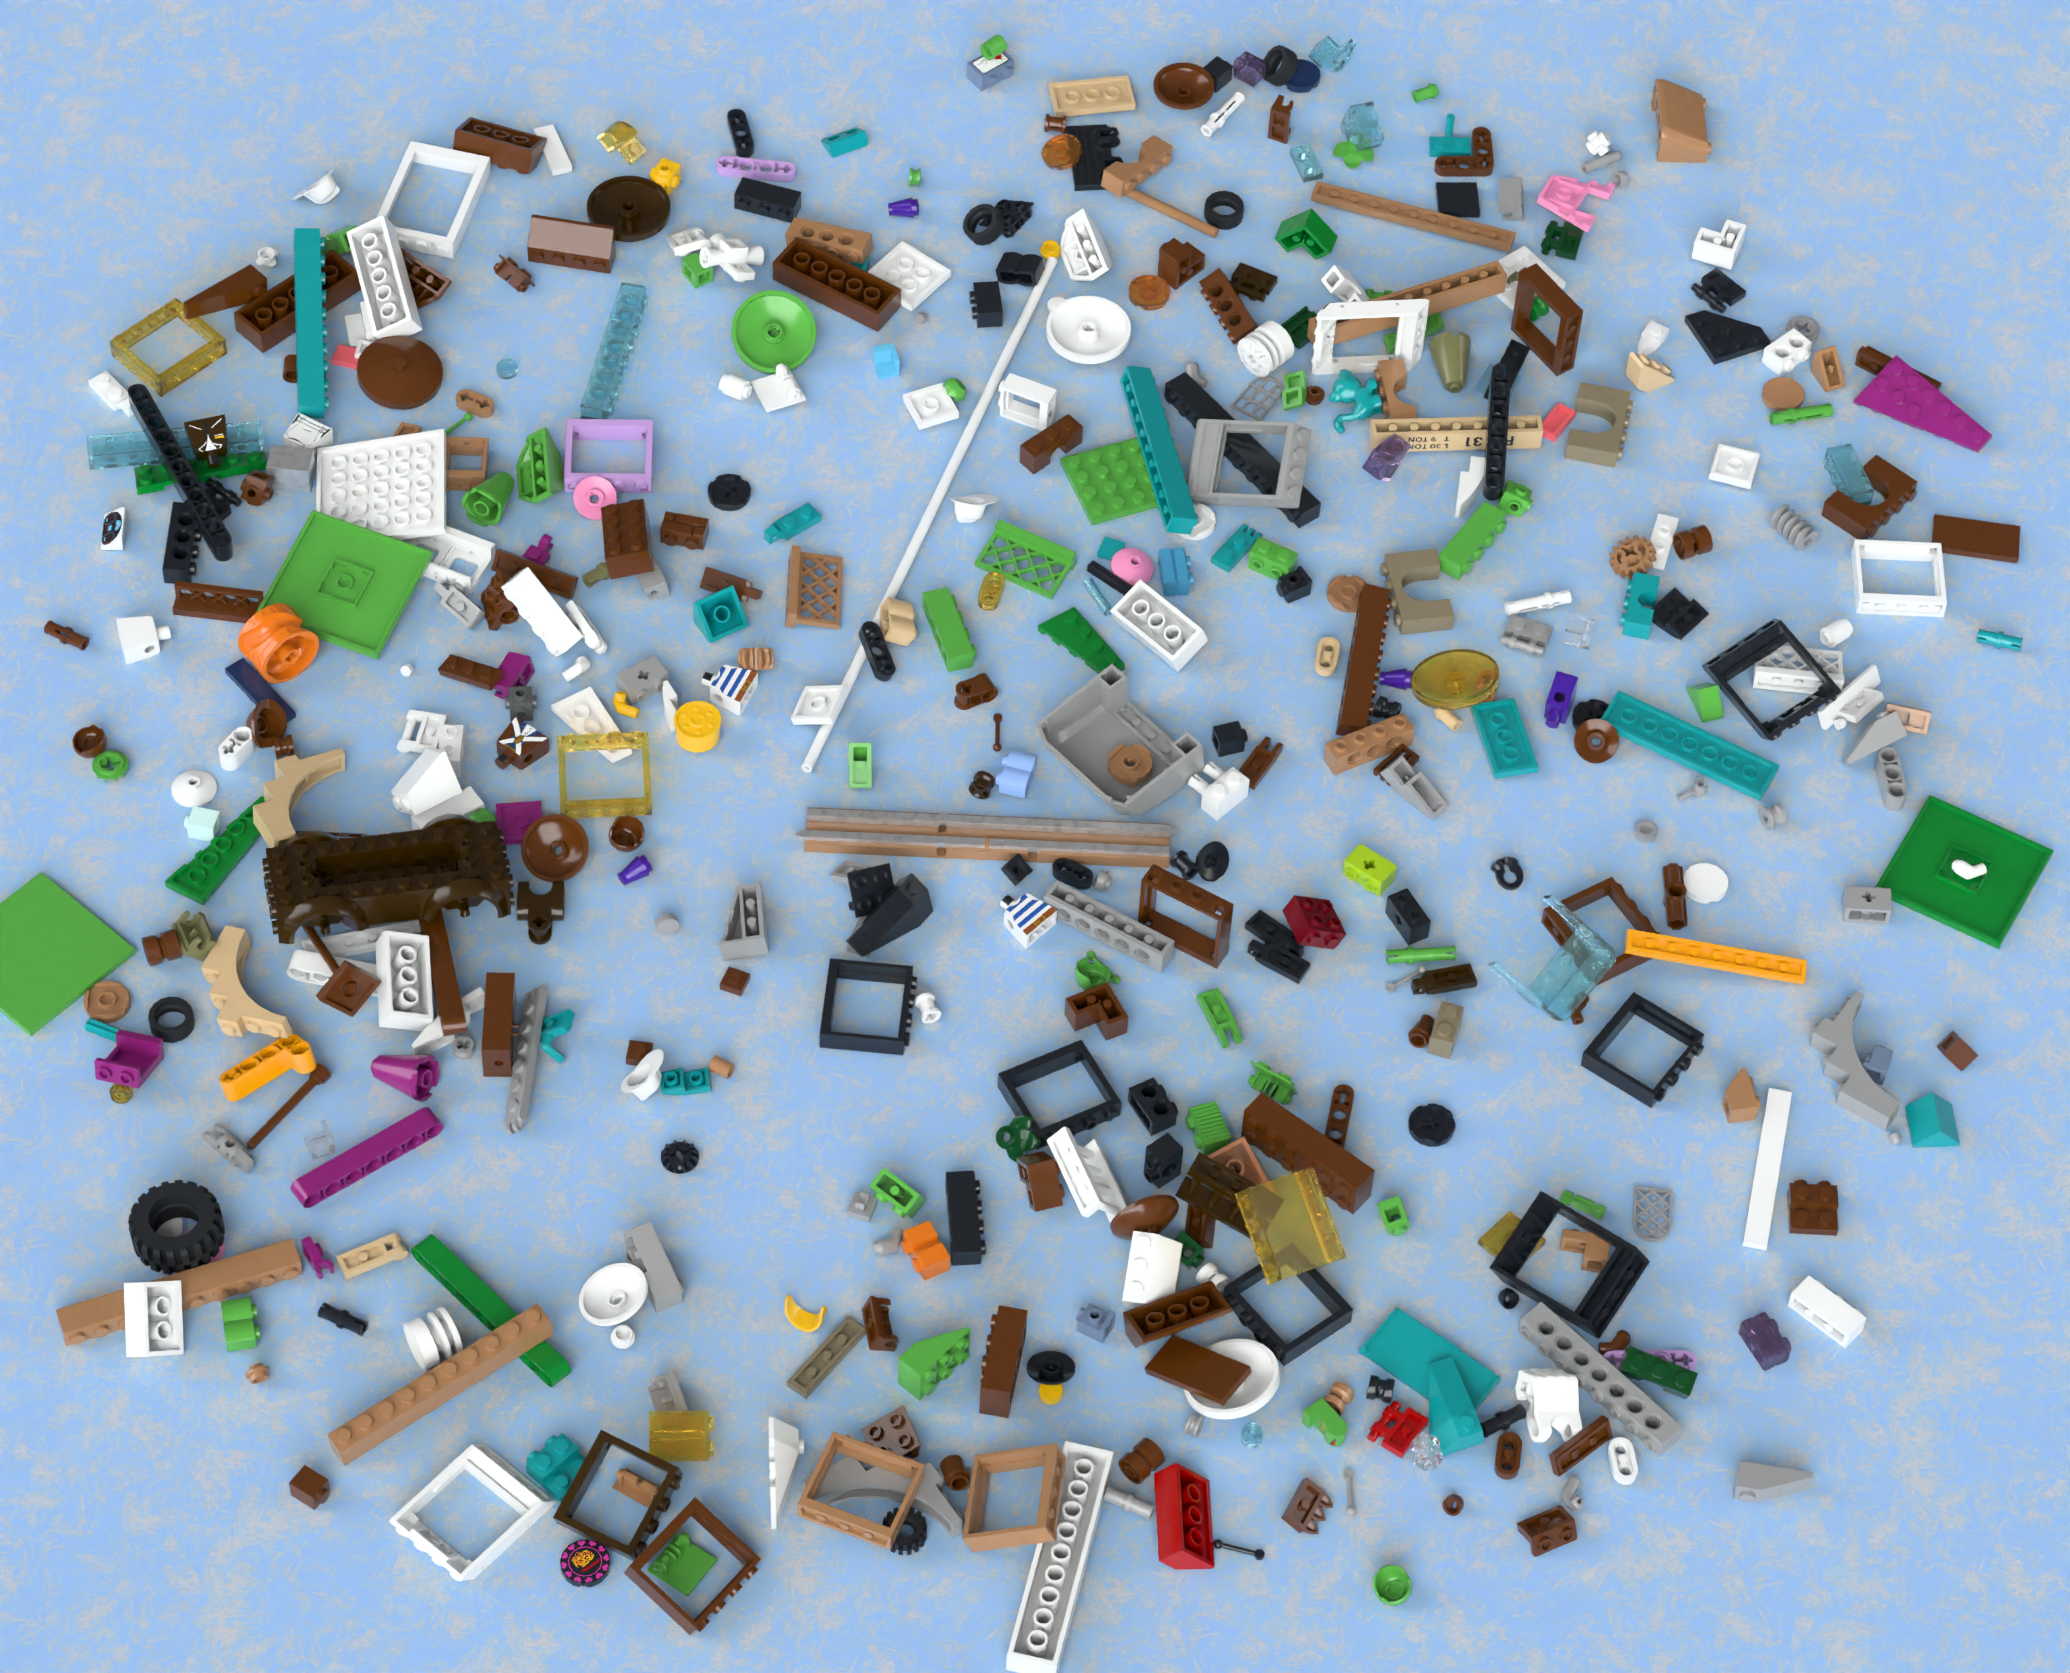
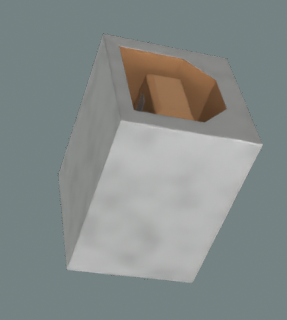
M272 444L266 465L267 474L275 477L272 489L310 493L316 472L314 449Z

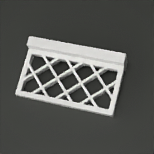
M1781 646L1754 664L1753 688L1813 694L1818 691V687L1823 683L1812 670L1805 671L1810 668L1791 646ZM1805 648L1817 663L1825 666L1823 670L1842 691L1844 684L1842 651ZM1782 654H1790L1792 657L1786 659ZM1776 658L1781 663L1775 665L1771 660ZM1832 658L1837 659V661L1831 664L1826 659ZM1798 660L1803 665L1797 667L1793 663Z

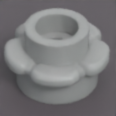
M1100 870L1098 872L1093 887L1099 889V892L1103 889L1107 890L1112 877L1108 876L1109 871L1104 872Z

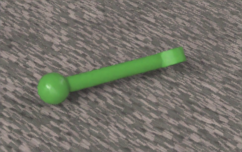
M466 413L464 418L445 431L446 436L465 421L472 420V414Z
M1094 951L1087 952V960L1094 962L1098 960ZM1111 972L1110 978L1112 982L1119 984L1121 981L1120 977Z

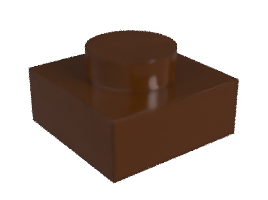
M728 967L720 982V990L742 996L750 981V973Z
M630 1040L626 1064L637 1066L648 1053L653 1051V1043Z

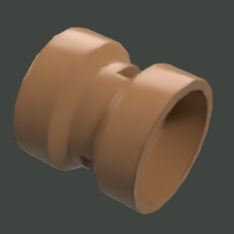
M1335 1382L1329 1390L1330 1393L1326 1394L1323 1399L1341 1416L1345 1411V1405L1349 1404L1354 1398V1393L1344 1383Z

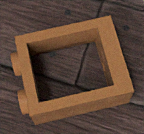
M446 437V490L468 491L487 479L489 461L488 438ZM451 455L482 456L481 470H450Z

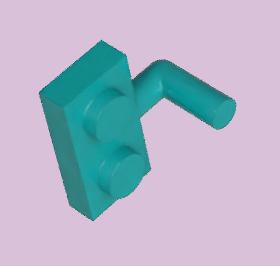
M1453 114L1447 115L1445 137L1429 136V157L1471 156L1470 138L1453 137L1455 120Z
M569 1008L544 1017L539 1041L541 1049L559 1064L564 1061L565 1056L551 1044L554 1037L566 1034L572 1028L575 1013Z

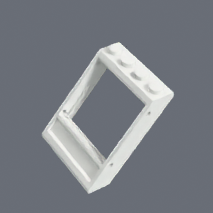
M1409 299L1330 303L1325 309H1321L1316 317L1317 327L1314 333L1316 338L1313 345L1314 356L1311 360L1312 374H1339L1340 370L1347 369L1352 373H1369L1377 369L1378 361L1389 359H1403L1406 371H1410L1422 358L1429 300ZM1399 317L1394 355L1333 357L1336 320Z
M485 1443L472 1444L398 1511L389 1522L396 1527V1531L400 1535L410 1538L417 1549L427 1552L435 1564L445 1567L450 1571L449 1574L457 1581L475 1579L544 1515L556 1501ZM464 1469L522 1515L518 1521L473 1562L463 1558L424 1526L415 1515Z

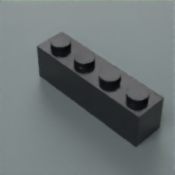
M974 1171L946 1172L945 1188L952 1266L981 1264V1255H986L985 1240L980 1239V1234H984L983 1220H979L978 1214H982V1201L977 1200V1194H980V1180H975Z

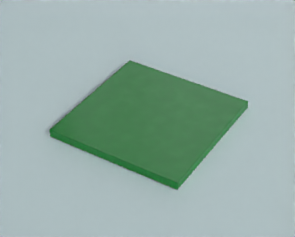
M1929 795L1875 887L1891 888L1892 901L1999 949L2052 857L2054 850ZM1955 860H1963L1972 866L1983 863L1986 866L1987 872L1972 879H1964L1956 874L1951 866Z

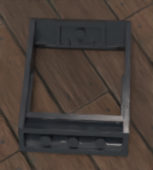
M1772 619L1702 665L1705 672L1719 686L1721 691L1757 734L1766 740L1772 741L1782 735L1781 732L1783 730L1797 726L1800 723V719L1806 715L1809 717L1819 711L1818 707L1823 704L1832 703L1837 699L1836 696L1841 693L1840 688L1782 620ZM1788 642L1823 684L1818 687V691L1770 722L1766 721L1761 724L1727 681Z
M1540 1191L1489 1268L1505 1284L1537 1303L1542 1302L1555 1314L1599 1339L1650 1261L1634 1245ZM1557 1214L1562 1215L1616 1248L1574 1312L1516 1278Z

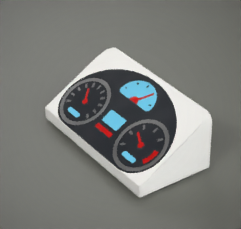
M125 507L104 515L101 550H123L127 520Z

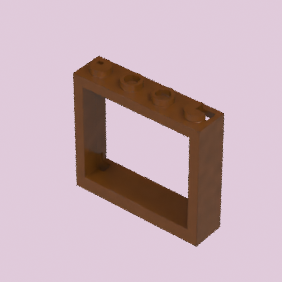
M1536 263L1519 272L1511 330L1526 346L1530 347V350L1556 376H1559L1574 368L1583 310ZM1534 293L1561 318L1556 346L1530 321Z
M1153 864L1141 879L1138 922L1174 940V948L1217 969L1229 951L1234 904ZM1157 890L1218 920L1216 941L1155 911ZM1148 921L1152 922L1150 926L1146 925L1145 923H1147Z
M1613 877L1545 908L1541 921L1592 987L1653 958L1624 953L1604 964L1598 965L1561 917L1608 895L1635 930L1660 934L1654 930L1649 919L1642 915L1636 903L1632 899L1630 900L1624 892L1622 885L1617 884Z
M694 1497L632 1562L624 1574L691 1635L696 1629L699 1632L704 1629L710 1622L707 1617L712 1612L716 1615L726 1605L723 1600L728 1594L733 1597L743 1587L740 1582L744 1577L749 1580L758 1571L755 1566L761 1558ZM691 1516L744 1565L737 1575L694 1620L641 1571Z

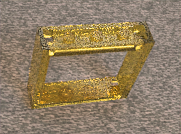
M177 298L166 303L163 307L149 314L146 318L132 325L110 341L112 356L160 397L227 354L226 339L200 317L188 320L184 318V304ZM178 317L208 343L158 375L128 349Z
M637 730L630 733L613 731L608 734L590 732L585 735L569 733L567 736H557L560 812L562 815L572 819L652 815L648 732H637ZM642 748L644 797L567 801L565 752Z

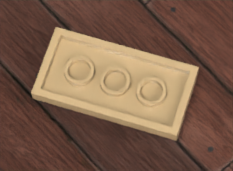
M1128 75L1048 83V91L1055 117L1135 110L1136 103Z

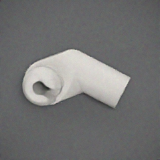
M585 656L578 657L575 665L562 672L567 682L589 670L590 661Z
M1955 860L1951 866L1952 870L1964 879H1972L1987 872L1986 866L1983 863L1972 866L1963 860Z

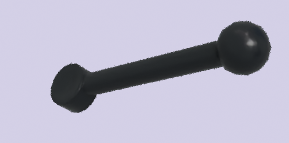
M1220 1539L1215 1540L1213 1543L1216 1549L1225 1548L1253 1555L1257 1560H1262L1265 1555L1261 1549L1253 1551L1223 1543Z

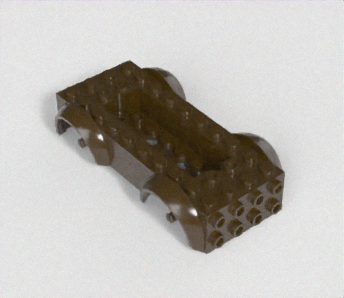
M445 814L432 819L421 830L339 839L323 831H306L295 835L281 847L266 848V858H262L263 871L268 872L264 876L265 890L267 889V903L270 904V919H275L272 921L273 935L278 934L279 943L294 944L295 933L302 924L307 927H320L321 934L325 935L326 929L328 935L331 932L330 924H339L345 917L355 922L358 931H363L368 925L424 919L428 922H434L437 912L442 907L447 910L458 909L460 910L461 917L465 918L464 911L466 917L470 915L469 907L478 906L484 899L490 901L496 907L498 918L511 915V905H515L514 893L510 891L514 887L513 875L508 874L510 872L509 859H505L507 858L506 845L501 844L504 843L502 829L498 830L496 821L478 823L472 818L460 814Z

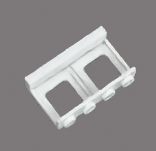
M446 526L445 534L406 540L407 543L415 546L420 544L439 552L434 561L429 563L423 576L441 584L453 585L460 591L472 594L494 561L496 554L495 543ZM456 559H461L478 566L472 577L455 572L449 568Z

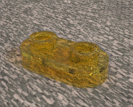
M990 572L985 575L978 594V605L981 609L992 611L999 606L1005 589V577L1002 574Z

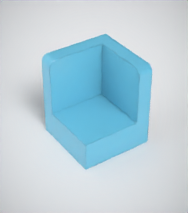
M894 343L873 346V363L878 378L899 376L900 362Z

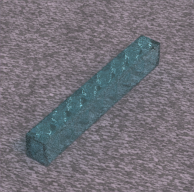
M262 422L227 423V455H242L252 451L264 452ZM185 427L171 428L170 430L186 458L197 460L186 435ZM143 431L87 436L90 470L161 464Z

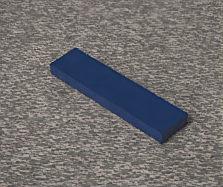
M244 658L225 668V673L255 705L260 700L271 699L283 708L287 722L296 717V712Z

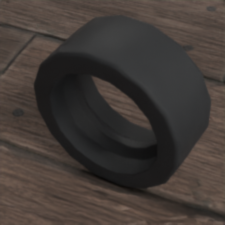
M1278 45L1273 47L1262 62V78L1275 86L1285 85L1296 71L1297 55L1294 51L1284 46Z
M1218 191L1212 193L1206 199L1204 217L1208 224L1220 230H1230L1237 227L1243 219L1244 204L1242 199L1235 193ZM1217 206H1228L1236 212L1230 215H1221L1212 209Z
M981 204L972 208L963 221L964 233L976 245L983 246L994 242L1004 229L1003 216L990 204ZM992 216V221L987 229L975 233L977 224L982 219Z
M179 997L162 998L155 1002L149 1010L148 1019L151 1032L155 1037L163 1038V1042L174 1043L182 1041L194 1029L195 1021L192 1007L184 999ZM169 1012H179L185 1016L183 1023L172 1028L163 1027L157 1021L160 1016Z

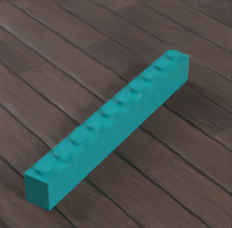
M294 228L298 413L309 418H324V410L329 409V397H325V392H328V379H324V374L328 373V361H324V356H327V343H323V338L327 337V325H323V320H326V307H322V303L326 302V290H322V285H325V272H321V267H325V255H321V250H324V237H320V229Z
M1127 366L1120 379V383L1165 530L1169 533L1190 535L1194 526L1197 525L1198 515L1194 510L1193 499L1189 494L1188 483L1184 478V470L1180 465L1179 454L1175 449L1174 438L1170 433L1169 423L1165 417V409L1162 407L1160 393L1155 385V378L1150 368Z

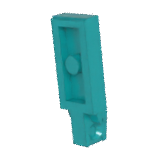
M808 502L774 521L764 531V539L769 544L780 538L781 540L785 539L788 541L821 521V514Z

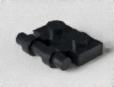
M1717 267L1702 277V286L1694 283L1691 287V290L1696 293L1695 296L1700 300L1704 299L1709 303L1710 308L1720 313H1724L1726 310V306L1722 303L1725 302L1731 307L1746 295V291ZM1712 291L1717 296L1713 297L1709 292Z
M211 478L206 480L205 485L209 488L205 492L223 521L232 514L229 506L233 504L238 507L242 500L237 497V493L224 488L223 484L218 480L214 481ZM217 494H219V495L222 496L223 498H222L221 500H219V499L216 498L215 496H216Z

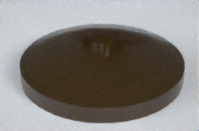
M619 176L604 181L591 192L587 201V217L590 223L615 227V241H641L656 235L666 226L670 218V200L666 191L652 180L639 176Z

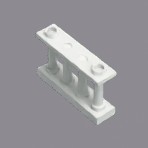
M1064 1126L1051 1136L1047 1142L1082 1216L1088 1218L1099 1209L1106 1213L1111 1224L1112 1219L1122 1209L1127 1207L1128 1204L1096 1139H1093L1084 1147L1077 1145L1071 1130Z

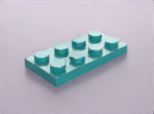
M1509 698L1471 704V713L1494 779L1538 772V764L1515 699Z

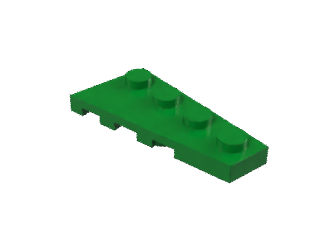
M1075 607L1038 625V631L1044 635L1046 633L1052 638L1054 643L1058 646L1060 644L1069 650L1071 655L1083 659L1085 664L1098 674L1111 664L1120 671L1125 670L1123 661Z

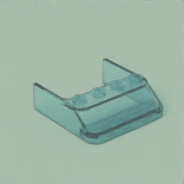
M1545 895L1543 900L1573 926L1574 932L1528 988L1497 961L1489 962L1487 966L1531 1005L1553 1020L1565 1021L1574 1013L1616 961V952L1556 897Z

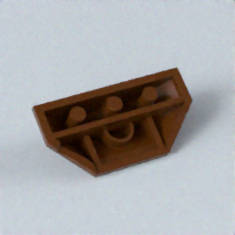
M401 248L417 310L439 300L452 281Z

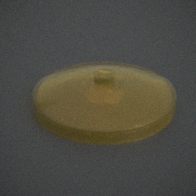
M1469 649L1447 650L1429 656L1420 662L1411 674V688L1416 699L1429 707L1445 710L1462 709L1481 703L1496 691L1500 683L1499 668L1495 660L1487 654Z

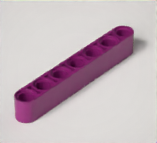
M424 1107L299 1177L292 1183L290 1190L304 1208H310L436 1137L442 1131L443 1124L429 1107Z

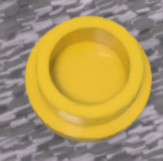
M1048 240L1040 247V254L1045 259L1049 257L1058 258L1061 254V248L1056 241Z

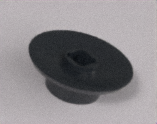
M1213 841L1206 844L1196 856L1198 873L1205 881L1213 882L1218 880L1225 874L1228 868L1229 853L1221 842Z

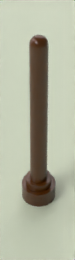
M317 1064V1067L310 1072L308 1081L247 1142L249 1149H254L316 1085L324 1084L331 1077L327 1068Z

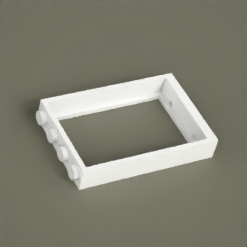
M410 141L377 218L382 215L387 219L389 218L413 162L474 174L447 237L395 226L402 249L454 259L491 173L490 157Z

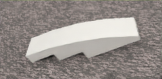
M481 987L461 998L466 1025L471 1023V1014L484 1008L485 992ZM439 1016L411 1045L412 1055L430 1054L455 1040V1035L443 1036Z

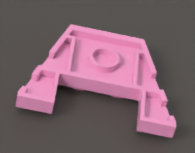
M1551 175L1540 192L1537 203L1583 231L1589 232L1596 216L1579 211V207L1587 194L1609 200L1616 184L1598 185V181L1590 180L1589 183L1578 182V178Z

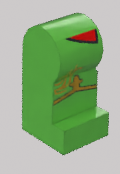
M1320 1398L1303 1411L1302 1423L1308 1429L1314 1425L1324 1435L1325 1441L1329 1445L1336 1447L1345 1442L1347 1424L1323 1398Z

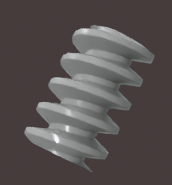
M1787 504L1782 505L1773 515L1771 527L1776 529L1791 545H1794L1796 550L1802 551L1807 549L1818 538V531L1812 532L1813 527L1811 525L1806 526L1807 521H1801V516L1795 515V510H1789L1790 507Z

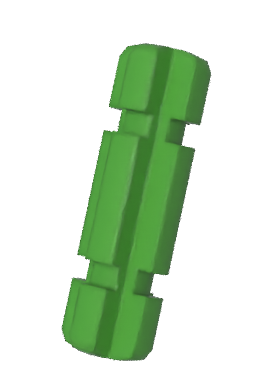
M1564 1190L1561 1195V1203L1567 1206L1571 1204L1572 1208L1588 1215L1592 1213L1593 1217L1597 1219H1602L1606 1213L1605 1206L1595 1205L1594 1201L1580 1195L1574 1196L1573 1192Z

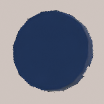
M1298 59L1296 71L1285 85L1287 89L1293 92H1309L1311 88H1316L1319 85L1320 70L1314 63Z

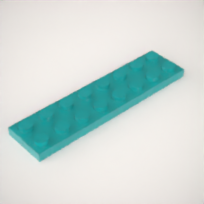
M1619 690L1601 718L1612 724L1619 736L1759 801L1763 798L1779 770L1780 765Z

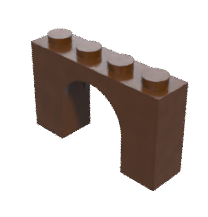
M1875 455L1863 466L1860 481L1879 492L1883 496L1884 502L1878 505H1863L1837 490L1824 502L1821 516L1859 540H1864L1868 537L1872 538L1881 525L1885 526L1891 516L1895 513L1898 514L1904 504L1911 502L1917 494L1915 490L1918 481L1878 455Z

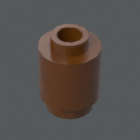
M959 1455L945 1457L940 1463V1469L946 1485L953 1491L965 1489L968 1486L970 1477L963 1458Z

